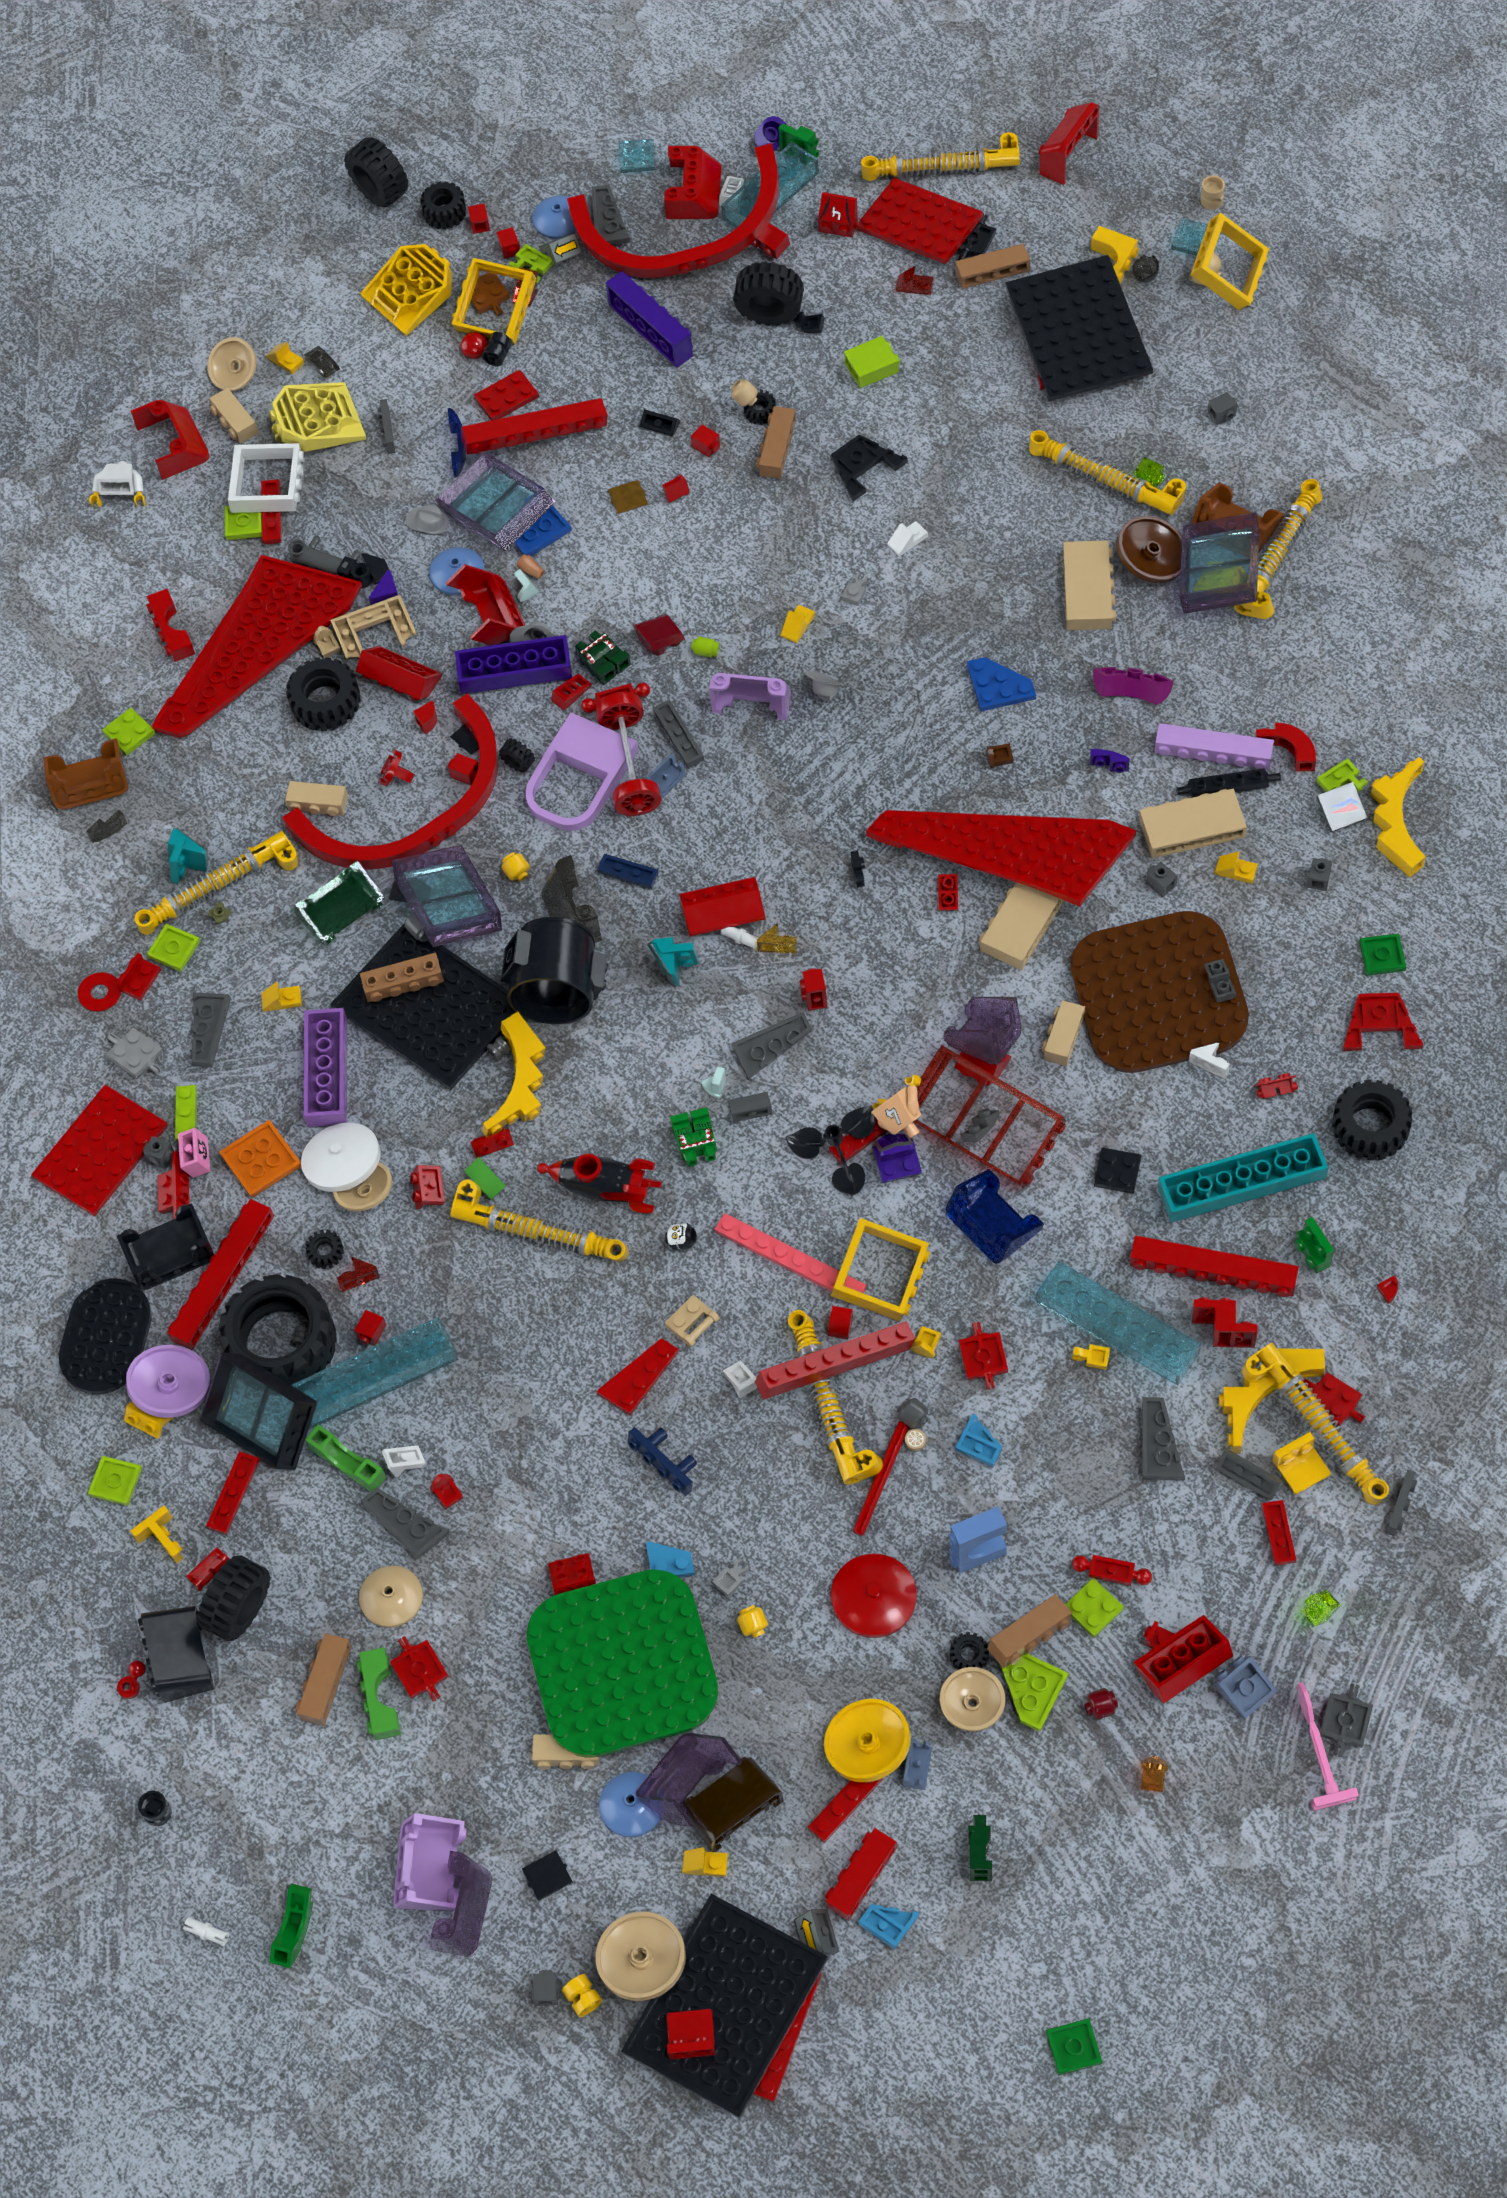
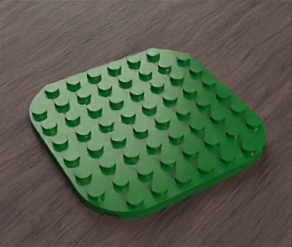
M655 1569L645 1570L557 1594L541 1603L529 1620L527 1643L550 1732L560 1747L576 1756L585 1758L600 1757L692 1731L701 1726L709 1718L714 1707H716L719 1692L718 1682L695 1599L688 1585L673 1573Z

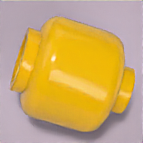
M512 852L502 860L501 868L511 881L518 880L521 882L528 877L527 872L530 869V865L521 853L515 854Z
M755 1605L739 1611L740 1615L737 1617V1622L743 1635H752L754 1639L765 1633L764 1629L769 1623L762 1608H755Z

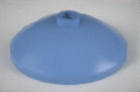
M552 196L544 199L536 206L533 211L532 220L535 229L541 235L551 239H558L565 235L576 233L567 198L570 197Z
M454 547L444 550L433 559L430 565L429 575L431 582L436 589L445 594L461 595L459 589L447 586L446 582L464 564L485 570L483 560L476 552L468 548Z
M626 1772L611 1779L604 1787L599 1799V1810L603 1822L612 1832L623 1837H639L649 1833L658 1825L665 1809L664 1795L658 1783L650 1776L639 1772ZM633 1797L635 1800L633 1803H627V1799Z

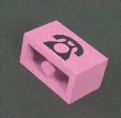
M197 1128L179 1133L180 1168L193 1178L210 1172L208 1137Z

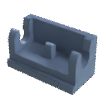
M670 754L645 779L652 780L659 785L661 798L663 799L686 776L683 763L677 764L675 756Z
M911 1738L903 1778L904 1787L919 1790L926 1789L932 1747H930L928 1741L922 1744L918 1743L917 1739Z

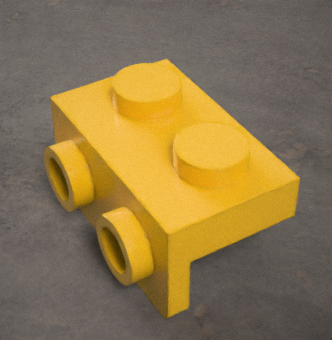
M132 1401L126 1406L124 1417L126 1423L157 1439L161 1436L162 1428L172 1419L147 1414Z

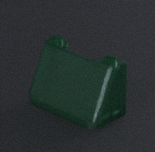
M356 861L312 895L306 897L305 900L298 902L292 910L322 944L326 942L328 945L337 939L335 936L337 933L369 910L376 911L383 905L381 901L385 897L360 863Z

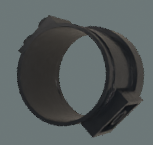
M560 917L537 918L524 924L520 930L518 929L504 948L500 980L509 984L507 1000L510 1007L527 1019L546 1024L572 1023L586 1017L592 1010L593 1001L597 1000L599 993L604 991L606 987L604 977L608 969V963H606L607 955L594 951L595 937L593 933L581 923Z

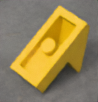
M288 342L277 344L266 355L267 359L292 375L304 364L303 358L290 351Z
M799 604L794 612L789 610L781 637L798 643L815 617V611Z
M1240 852L1219 857L1215 875L1250 884L1253 883L1258 867L1257 863L1239 859Z
M275 982L261 993L263 1012L302 1006L300 986L280 988L278 982Z
M705 1847L684 1851L682 1874L726 1877L728 1853L706 1852Z

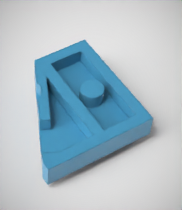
M972 1414L955 1447V1451L994 1467L1002 1452V1446L991 1436V1432L981 1424L978 1417Z

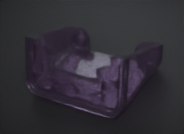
M972 997L964 1009L968 1020L960 1030H956L954 1026H948L943 1034L944 1041L948 1046L987 1064L998 1065L1021 1035L1022 1027L1017 997Z
M450 1851L448 1858L449 1874L456 1877L457 1887H460L453 1920L441 1918L434 1923L430 1937L431 1948L434 1951L469 1957L478 1948L492 1886V1875L488 1869L467 1855Z

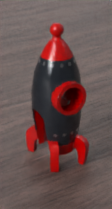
M583 1154L557 1161L550 1166L546 1163H540L537 1166V1171L540 1174L549 1173L558 1184L574 1194L600 1201L629 1202V1207L639 1213H653L655 1206L643 1203L649 1186L662 1187V1181L643 1178L645 1171L642 1169L654 1170L655 1163L641 1158H635L630 1164L593 1154Z

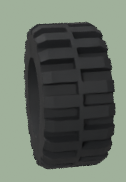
M367 137L346 152L344 162L345 168L348 170L347 173L354 185L358 187V190L371 203L376 204L378 207H388L407 192L409 186L407 174L404 172V168L399 163L398 158L394 156L392 151L383 142L381 143L373 137Z
M767 261L755 262L751 266L747 265L738 273L733 302L743 317L746 316L748 320H753L757 324L763 323L767 326L775 324V326H778L782 323L786 324L790 320L792 321L799 314L804 285L799 275L795 274L791 268H786L785 265H778L775 262L767 263Z
M320 657L314 658V661L310 662L308 660L304 662L305 665L298 666L295 669L296 672L290 675V680L286 685V696L294 718L301 722V725L306 728L310 726L311 730L316 731L318 729L327 731L330 728L334 730L339 725H345L348 719L351 720L355 716L354 712L358 711L359 703L361 702L359 686L353 670H350L346 663L342 664L340 660L334 659L333 661L328 657H325V659H320ZM331 686L339 689L338 693L328 701L314 702L308 699L309 695L320 687Z
M1371 1079L1364 1080L1362 1084L1360 1081L1353 1083L1352 1088L1348 1086L1343 1094H1340L1337 1104H1335L1332 1119L1333 1134L1335 1138H1338L1339 1145L1346 1147V1152L1349 1154L1353 1152L1360 1159L1363 1156L1368 1157L1367 1160H1374L1375 1157L1382 1160L1386 1159L1387 1154L1389 1156L1396 1154L1397 1149L1401 1150L1410 1133L1412 1108L1409 1106L1408 1098H1403V1092L1400 1089L1395 1090L1393 1089L1394 1085L1390 1083L1387 1085L1383 1084L1381 1080L1371 1082ZM1363 1109H1377L1387 1115L1391 1125L1381 1131H1368L1355 1122L1353 1115Z
M242 1555L233 1556L231 1559H228L220 1567L218 1573L214 1575L212 1582L209 1583L207 1591L202 1597V1603L199 1606L197 1616L200 1626L225 1641H234L240 1635H243L252 1624L253 1619L258 1615V1611L268 1594L269 1581L271 1580L268 1570Z

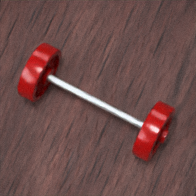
M630 692L609 694L603 697L595 706L597 722L608 729L621 730L630 780L620 784L612 793L614 808L618 813L625 816L644 815L655 810L661 804L662 798L659 785L649 779H636L626 728L637 724L644 715L642 700L638 695Z

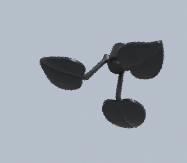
M873 1106L861 1107L846 1114L841 1121V1128L837 1125L828 1126L825 1129V1134H823V1140L822 1134L816 1128L807 1127L786 1136L788 1146L793 1153L803 1159H812L818 1156L819 1147H823L826 1140L831 1146H836L844 1168L835 1170L832 1176V1183L838 1191L849 1195H856L865 1184V1172L858 1163H852L847 1166L840 1144L843 1142L842 1134L846 1136L851 1134L855 1139H863L871 1135L875 1127V1119L872 1114Z

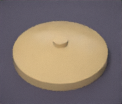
M634 1912L615 1920L603 1932L596 1949V1966L605 1986L615 1995L631 2001L650 2000L666 1993L680 1978L686 1960L684 1941L676 1926L667 1918L652 1912Z

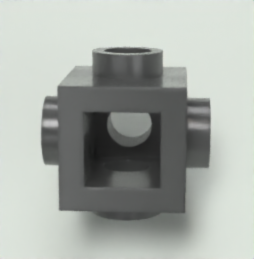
M152 1136L151 1140L145 1144L143 1151L150 1165L167 1169L172 1161V1152L174 1150L168 1139Z

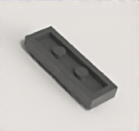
M382 399L377 410L379 419L382 418L383 422H379L381 433L385 434V436H382L383 447H387L388 454L396 453L387 399Z
M1229 1449L1223 1452L1216 1469L1269 1500L1274 1498L1282 1482L1281 1479Z
M1407 1469L1386 1534L1395 1536L1396 1530L1401 1531L1405 1518H1402L1401 1515L1403 1511H1408L1411 1499L1407 1497L1409 1492L1414 1493L1417 1480H1414L1416 1473Z

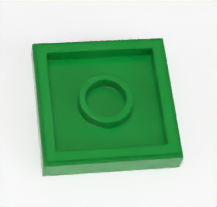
M1399 933L1359 939L1366 976L1406 971L1407 967Z
M1090 2018L1046 2030L1059 2076L1103 2064Z

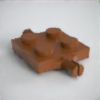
M488 272L482 276L479 275L471 302L479 315L493 309L496 315L500 316V314H503V310L499 305L508 300L510 295L498 276Z

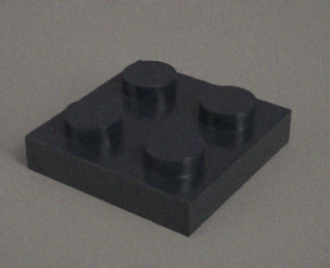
M1102 1147L1094 1187L1134 1194L1142 1155Z

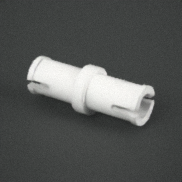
M728 927L721 929V935L734 939L738 944H745L755 950L760 944L761 939L759 937L746 933V930L742 928Z
M188 1917L184 1923L188 1925L183 1927L184 1931L196 1934L204 1941L208 1939L221 1946H224L228 1941L225 1937H229V1933L213 1927L211 1923H202L192 1917Z

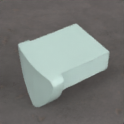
M519 569L514 573L523 585L517 597L520 602L530 599L539 592L524 572Z
M717 1067L714 1077L702 1081V1087L705 1091L718 1099L722 1095L726 1082L725 1068Z

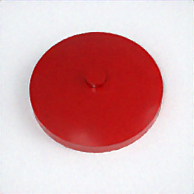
M865 1554L848 1561L838 1571L831 1588V1602L837 1619L846 1629L862 1637L881 1638L899 1631L907 1624L916 1607L917 1591L911 1573L900 1561L883 1554Z

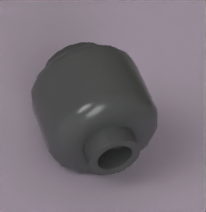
M907 1398L897 1409L899 1412L898 1418L910 1429H914L917 1426L922 1428L929 1419L926 1416L929 1411L928 1408L917 1398Z

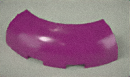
M1116 667L1093 669L1094 685L1102 697L1129 696L1158 705L1169 696L1174 682L1157 673H1154L1153 676L1144 674L1142 669L1128 667V671L1116 670Z

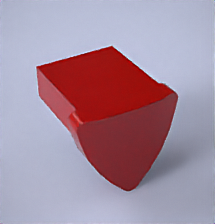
M681 474L662 485L666 500L669 503L689 494L687 481Z
M438 1474L431 1484L430 1491L432 1494H436L444 1508L447 1509L463 1499V1495L453 1482L454 1479L451 1475Z

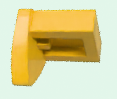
M922 1326L910 1349L919 1355L934 1358V1351L941 1338V1333Z

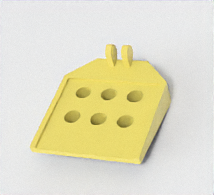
M345 382L286 385L272 402L270 418L272 422L275 421L272 426V432L275 434V440L278 443H299L301 450L307 452L366 440L365 432Z

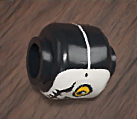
M688 1223L673 1224L665 1234L666 1243L675 1251L690 1249L697 1240L696 1230Z

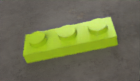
M196 1085L176 1086L175 1141L179 1143V1133L197 1128Z

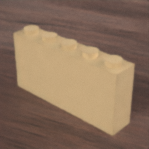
M1108 540L1063 542L1066 630L1112 629V621H1116V610H1112V606H1115V594H1111V590H1114V579H1110V575H1113V563L1109 562V559L1113 558L1112 548H1109Z
M1223 789L1212 794L1205 793L1198 797L1184 798L1181 801L1172 803L1166 802L1154 807L1148 806L1141 809L1139 813L1140 825L1151 858L1246 837L1247 826L1234 789Z
M1016 882L1014 887L1009 888L1005 902L1000 903L996 917L990 919L988 930L986 933L983 932L981 934L979 943L981 952L1019 970H1023L1064 900Z

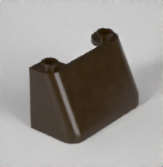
M742 1757L736 1762V1766L695 1797L690 1796L682 1803L683 1815L711 1852L720 1850L722 1848L720 1843L724 1841V1838L726 1840L730 1839V1835L761 1811L769 1810V1805H773L776 1808L784 1802L782 1791L752 1757Z

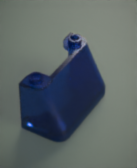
M987 1169L955 1187L946 1205V1214L993 1263L998 1264L1006 1260L1039 1233L1044 1223L1034 1214H1029L1023 1219L998 1194L1000 1180L990 1169Z

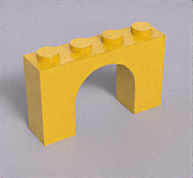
M1098 226L1091 238V250L1103 255H1109L1116 264L1113 268L1121 284L1125 271H1129L1133 258L1138 256V240L1102 226Z

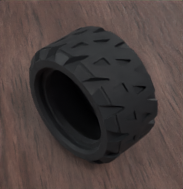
M275 1274L263 1276V1281L254 1279L240 1288L241 1293H234L225 1305L226 1312L221 1314L219 1323L221 1335L219 1339L224 1353L242 1354L298 1390L307 1386L310 1379L314 1382L325 1372L326 1364L331 1363L335 1353V1343L337 1342L336 1328L327 1304L320 1292L310 1283L306 1284L301 1278L286 1275L285 1278ZM288 1310L297 1312L309 1320V1330L305 1340L296 1350L288 1355L278 1358H265L247 1349V1341L251 1329L267 1314ZM240 1371L239 1378H242L246 1385L255 1390H265L266 1385L244 1371ZM274 1390L271 1391L273 1394H279Z

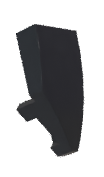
M802 311L793 319V322L804 333H822L825 318L823 314L806 316Z
M366 553L361 554L364 563L370 569L375 584L379 583L386 571L390 570L385 559Z

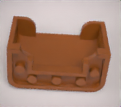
M1218 482L1200 497L1192 521V527L1198 534L1240 555L1253 558L1259 554L1279 526L1284 513L1276 509H1269L1262 518L1232 503L1233 492L1231 488Z
M117 738L105 741L101 745L102 756L66 765L64 759L59 755L43 757L45 779L53 803L58 809L76 807L121 795L127 791L128 782Z

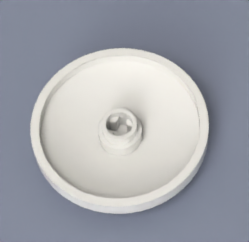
M335 1124L320 1131L308 1142L301 1157L302 1171L308 1182L317 1189L328 1192L348 1190L361 1184L374 1172L380 1160V1145L374 1133L361 1124Z

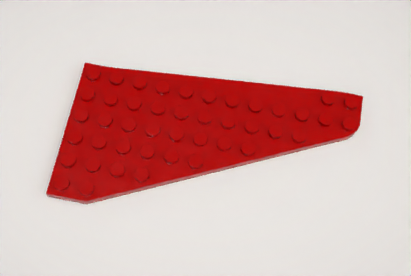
M261 555L244 588L172 697L167 699L159 711L152 729L174 737H185L191 734L312 640L319 626L328 627L331 625L330 620L348 612L362 588L361 581Z
M886 810L866 830V836L897 848H902L903 846L1011 880L1080 907L1136 837V830L1108 819Z

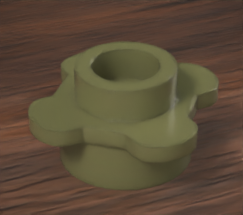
M219 902L216 904V907L208 911V915L213 917L216 923H223L231 915V910L225 908L224 904Z

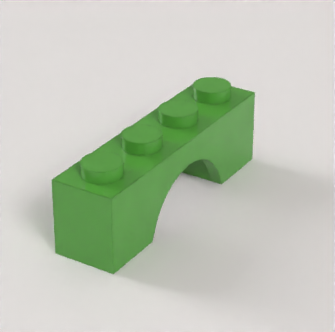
M319 1424L305 1439L311 1451L370 1492L379 1488L386 1479L384 1470L368 1458H362L350 1451L332 1433Z
M384 1647L360 1652V1660L357 1661L359 1673L363 1674V1680L360 1681L362 1693H366L367 1701H363L365 1713L370 1716V1721L367 1722L369 1735L373 1734L375 1740L401 1735V1730L395 1708L383 1705L377 1698L380 1683L391 1674L388 1654Z

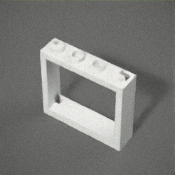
M299 443L234 446L228 504L231 513L296 511L297 502H300L298 490H301L302 487L300 476H303V466L301 463L304 462V451H301ZM255 459H292L288 495L240 496L244 461Z

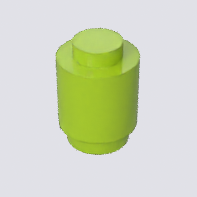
M697 636V639L692 641L691 650H694L695 655L712 658V656L717 657L720 642H716L715 639Z

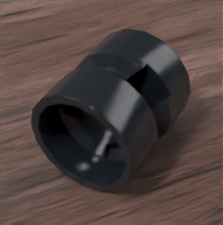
M500 332L491 333L487 346H485L481 354L483 360L491 366H501L512 345L511 339Z
M147 1791L139 1799L138 1810L150 1825L162 1826L171 1818L172 1808L164 1795L159 1791Z

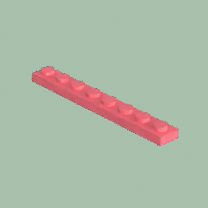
M724 1213L715 1227V1233L831 1292L833 1291L840 1271ZM848 1275L843 1285L861 1293H864L867 1288L866 1284Z

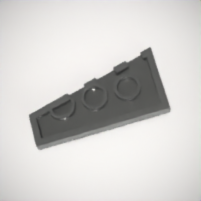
M610 186L592 187L594 227L598 233L611 245L631 242Z
M193 992L192 1063L194 1066L213 1067L231 997L229 994Z
M804 1012L733 1042L732 1048L749 1080L808 1035L812 1028Z
M1142 1397V1479L1185 1480L1164 1398Z
M379 1488L374 1489L361 1500V1504L417 1560L449 1534V1530L446 1528H441L434 1524V1521L422 1517L416 1513V1510L411 1507L407 1508L399 1503V1500Z

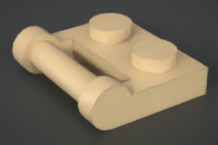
M692 1295L665 1322V1326L688 1346L692 1347L696 1343L695 1340L713 1322L716 1323L720 1317L695 1295ZM703 1315L707 1317L690 1334L686 1333Z

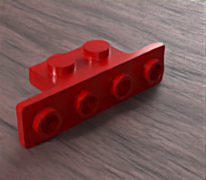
M178 1151L172 1152V1170L157 1175L158 1212L165 1214L173 1210V1219H176L175 1213L180 1206L190 1204L189 1174L180 1168V1155Z

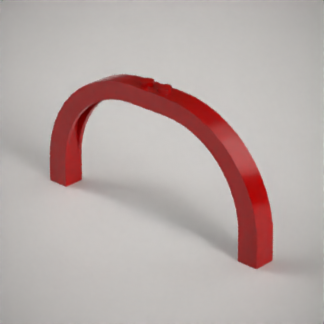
M772 143L755 147L761 174L759 195L752 211L735 230L721 239L661 256H640L627 253L611 245L598 233L591 221L584 194L567 198L576 232L585 248L598 261L617 272L623 271L626 275L635 277L660 278L686 274L689 271L704 269L707 266L732 258L746 249L760 236L776 209L780 180Z
M468 693L452 703L455 714L473 733L479 745L480 759L477 774L468 791L455 805L409 836L391 843L374 846L343 843L318 830L298 807L282 817L285 828L311 854L323 861L344 868L361 870L383 869L419 857L433 847L439 846L446 838L455 835L458 830L479 813L490 797L495 786L499 766L498 749L490 721Z

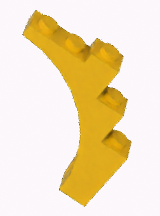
M1420 757L1408 762L1400 773L1396 772L1391 778L1385 775L1381 779H1376L1371 785L1370 795L1380 804L1374 811L1373 822L1383 830L1377 837L1376 848L1409 877H1412L1424 867L1426 856L1415 845L1408 834L1402 811L1403 799L1412 782L1423 772L1425 761Z
M519 1012L511 1015L501 1023V1031L507 1039L514 1057L515 1080L505 1103L491 1118L483 1123L482 1132L486 1137L499 1133L502 1127L515 1123L519 1117L523 1122H526L529 1119L530 1121L534 1120L540 1114L541 1103L532 1092L537 1091L542 1086L543 1075L535 1064L544 1058L546 1047Z
M1277 1348L1294 1371L1299 1372L1303 1378L1323 1377L1325 1370L1324 1349ZM1270 1373L1255 1382H1250L1244 1378V1387H1223V1394H1219V1407H1223V1414H1228L1227 1424L1232 1427V1433H1228V1446H1232V1452L1236 1454H1241L1245 1426L1254 1409L1265 1397L1278 1388V1383Z

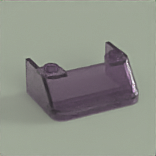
M685 1733L677 1739L636 1791V1796L644 1805L668 1823L692 1827L693 1822L686 1815L687 1809L682 1803L705 1774L717 1775L722 1772L726 1763L741 1765L742 1760L724 1737Z

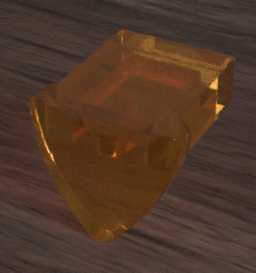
M1158 1756L1148 1757L1141 1763L1143 1768L1141 1789L1163 1792L1165 1771H1168V1764Z

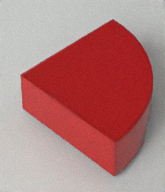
M1395 1275L1377 1284V1289L1388 1304L1393 1301L1398 1291V1281Z

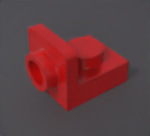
M1154 1621L1152 1626L1148 1625L1143 1637L1146 1638L1145 1646L1153 1649L1175 1633L1159 1627V1622Z

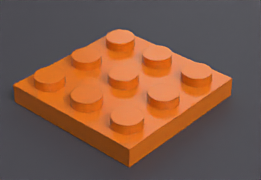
M267 1120L219 1151L220 1156L251 1198L301 1167L300 1160L270 1120Z

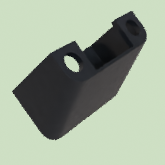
M196 1606L141 1613V1618L138 1619L140 1630L143 1631L145 1638H142L145 1651L148 1650L149 1658H146L149 1671L152 1670L153 1678H150L151 1687L156 1692L157 1697H161L164 1703L215 1689L211 1669L206 1663L200 1635L202 1627L198 1622Z

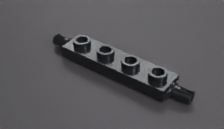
M1265 768L1192 778L1189 779L1188 786L1176 787L1177 795L1189 793L1194 798L1205 793H1216L1223 789H1234L1235 792L1268 788L1270 782L1281 781L1280 772L1268 774Z

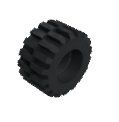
M441 181L437 182V184L433 183L430 185L431 187H427L425 192H422V197L420 198L426 223H429L431 227L435 226L436 229L442 228V230L459 225V221H463L464 216H466L464 194L460 187L455 186L454 183L449 184L447 181L441 183Z

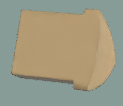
M319 626L314 634L313 643L318 647L323 658L325 659V657L341 652L332 630Z

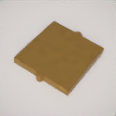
M639 480L608 489L612 499L611 504H614L617 514L648 505L645 490H642Z

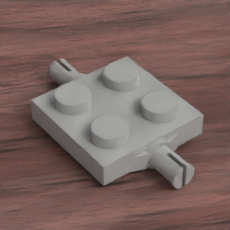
M134 1028L122 1038H119L114 1033L108 1035L107 1039L115 1044L106 1053L109 1060L135 1078L148 1069L157 1075L161 1073L162 1067L158 1066L155 1061L163 1053V1050L156 1043Z

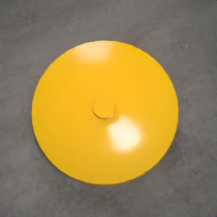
M880 1699L859 1700L841 1709L831 1720L824 1738L825 1754L833 1769L842 1777L855 1782L876 1781L894 1772L904 1761L910 1748L911 1732L904 1715L893 1704Z

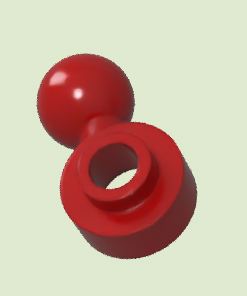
M140 1660L131 1662L128 1668L130 1675L123 1677L118 1682L117 1691L125 1699H133L140 1692V1684L137 1678L141 1677L146 1671L145 1664ZM126 1684H130V1688L128 1690H125Z

